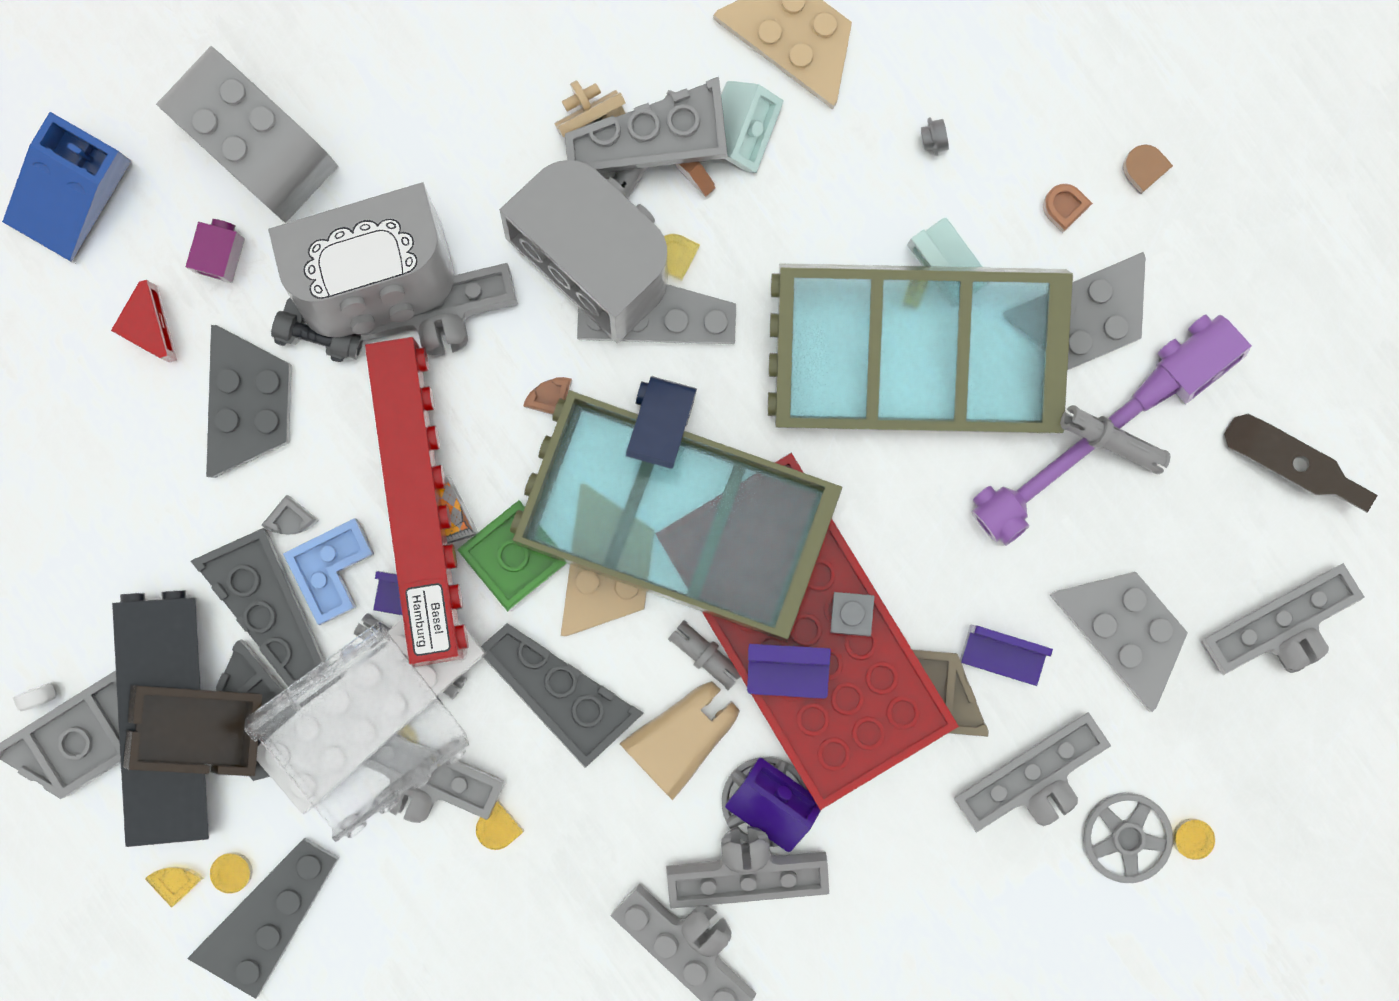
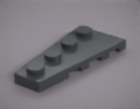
M266 528L259 529L190 561L197 571L201 572L212 586L211 589L234 614L237 618L236 621L244 631L248 632L259 646L261 653L290 690L330 673Z
M508 623L481 646L487 653L483 656L487 663L584 768L644 714Z
M304 838L187 959L256 999L261 994L340 857Z

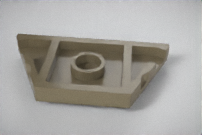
M913 650L959 725L958 728L949 733L988 737L989 730L981 715L977 700L969 685L958 654Z

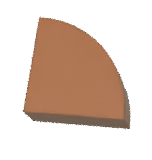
M699 161L675 164L689 182L705 197L716 188L714 186L715 183Z
M556 377L539 384L528 394L523 406L553 415L559 399L566 400L572 379Z

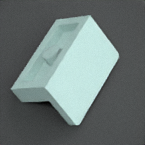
M727 81L721 94L728 158L724 159L746 172L757 173L784 100L760 84Z
M942 218L926 231L923 229L913 236L907 244L922 266L983 267L947 218ZM934 281L953 308L959 304L960 281ZM973 282L972 294L988 282Z

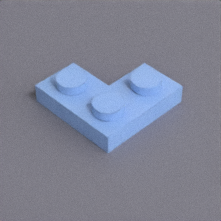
M356 518L283 553L318 625L356 608L339 571L374 555Z

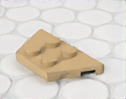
M737 0L718 9L714 13L713 19L831 109L836 106L852 22L823 0Z
M584 484L580 485L572 554L604 565L624 510ZM637 518L634 519L616 569L648 581L655 531ZM570 564L561 636H569L644 610L647 592Z

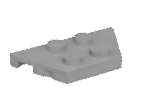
M1144 252L1072 283L1068 370L1142 338L1146 261ZM1048 293L1002 313L1006 321L1012 322L1029 336L1030 341L1040 349L1045 350Z
M1137 572L1052 592L1050 594L1051 598L1149 712H1153L1158 706L1188 634L1185 628Z
M116 670L0 743V760L18 770L17 773L26 779L38 782L46 791L59 799L69 796L121 763Z

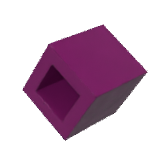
M212 219L210 225L198 221L185 267L196 274L233 283L245 238L234 231L236 225Z

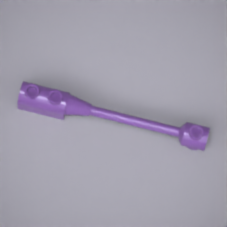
M1207 314L1203 315L1188 329L1193 336L1183 344L1173 339L1157 353L1162 360L1156 364V369L1134 393L1133 399L1108 419L1112 421L1111 423L1115 427L1122 428L1140 412L1153 408L1174 394H1177L1186 405L1248 355L1252 345L1224 316L1218 315L1211 320ZM1082 438L1017 491L1006 487H1001L998 491H995L992 486H988L973 499L977 507L971 511L972 515L995 542L1001 540L1007 546L1021 536L1030 526L1025 520L1028 518L1026 503L1095 448L1088 444L1087 439Z

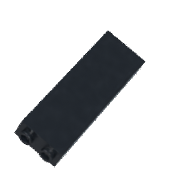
M186 590L161 592L162 600L145 601V593L120 594V602L112 603L125 847L209 839L205 774L128 770L123 767L127 730L135 731L136 724L128 722L131 685L201 690L196 599L186 598Z

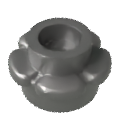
M931 117L927 119L928 126L921 127L925 151L932 149L933 154L938 156V152L949 150L944 119L932 121Z

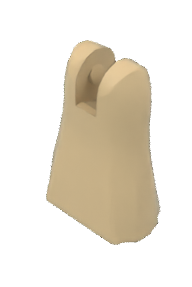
M713 681L695 688L664 713L619 743L672 800L680 793L706 757L730 730L740 712L733 702L719 710L712 720L701 711L721 691Z

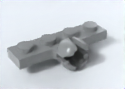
M503 263L454 275V282L450 293L438 306L427 312L414 315L408 321L391 322L375 327L371 332L361 334V337L364 341L404 331L417 330L421 347H425L428 355H445L441 335H445L447 343L451 344L452 353L463 349L468 342L465 326L466 318L471 315L518 304L508 263Z
M1344 563L1212 634L1202 642L1223 676L1267 652L1277 655L1286 671L1290 673L1298 672L1304 669V667L1319 661L1328 653L1329 646L1319 632V624L1361 601L1365 596Z
M1088 712L961 793L954 800L976 833L1020 806L1027 808L1039 825H1050L1059 819V816L1047 798L1051 796L1063 815L1072 811L1078 804V797L1068 784L1067 776L1078 767L1110 748L1111 744Z
M397 733L362 763L385 774L389 778L390 785L383 799V806L395 816L397 813H401L409 797H412L403 819L414 823L426 820L437 800L446 801L488 820L505 784L504 781Z
M747 826L748 843L741 844L739 827L729 830L721 839L722 857L720 860L666 866L670 909L829 894V879L826 852L782 856L772 855L769 850L768 836L759 828Z
M639 884L610 915L700 1001L754 1000L756 992L723 963L718 956L731 940L732 932L723 917L708 930L711 924L709 920L717 913L714 909L708 906H698L686 918L678 919Z

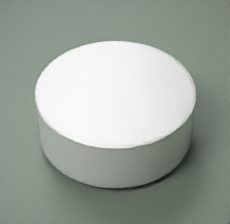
M47 683L12 698L17 710L22 712L55 699L57 695L52 683Z

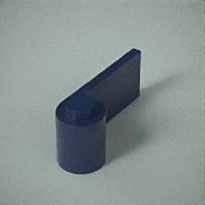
M655 376L650 377L649 383L641 381L635 404L641 405L625 456L673 469L684 430L690 418L697 388Z

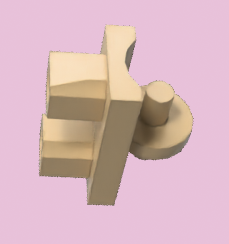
M576 80L570 83L574 95L561 102L567 112L579 105L581 109L554 124L559 134L565 137V133L584 127L598 118L603 120L611 116L617 117L625 114L622 105L626 104L621 92L618 93L617 90H614L590 103V99L601 94L598 85L594 83L582 89Z

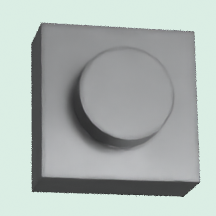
M834 592L830 633L871 637L874 596Z

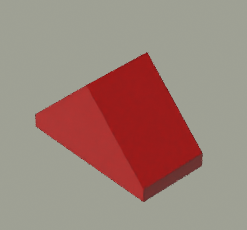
M148 280L139 281L111 331L169 363L177 361L157 285Z

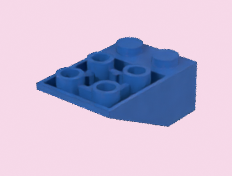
M49 112L29 145L2 222L72 262L127 170L131 160L115 148L56 114Z

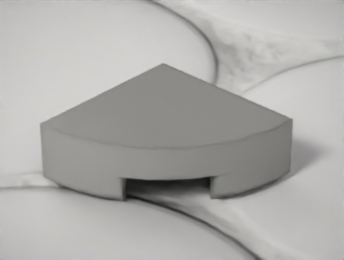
M286 495L261 526L274 533L290 535L310 529L319 520L291 496Z

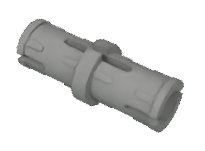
M683 620L677 629L689 640L687 641L676 631L671 634L668 640L672 641L695 661L693 665L696 668L700 669L703 667L725 686V689L729 690L736 682L724 670L735 679L740 678L733 663L717 650L718 644L714 641L709 643Z

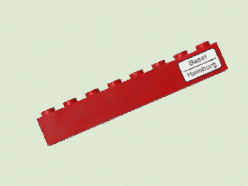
M413 337L365 344L409 664L418 667L464 659L462 649L469 648L465 624L459 625L457 609L463 608L460 585H453L451 569L457 568V558L454 545H447L445 529L451 528V516L448 505H442L440 489L446 488L442 465H436L434 450L440 449V440L437 426H430L428 411L434 410V398L431 387H425L423 372L429 371L425 347L419 348L418 343Z

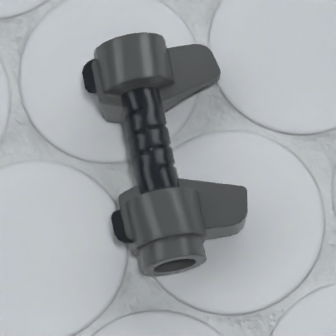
M291 298L287 299L284 310L277 312L271 329V336L274 337L276 344L285 346L287 343L296 345L300 339L325 346L326 354L331 356V360L335 362H342L349 358L356 360L363 344V338L356 334L344 337H327L316 333L308 325L304 324L303 317Z

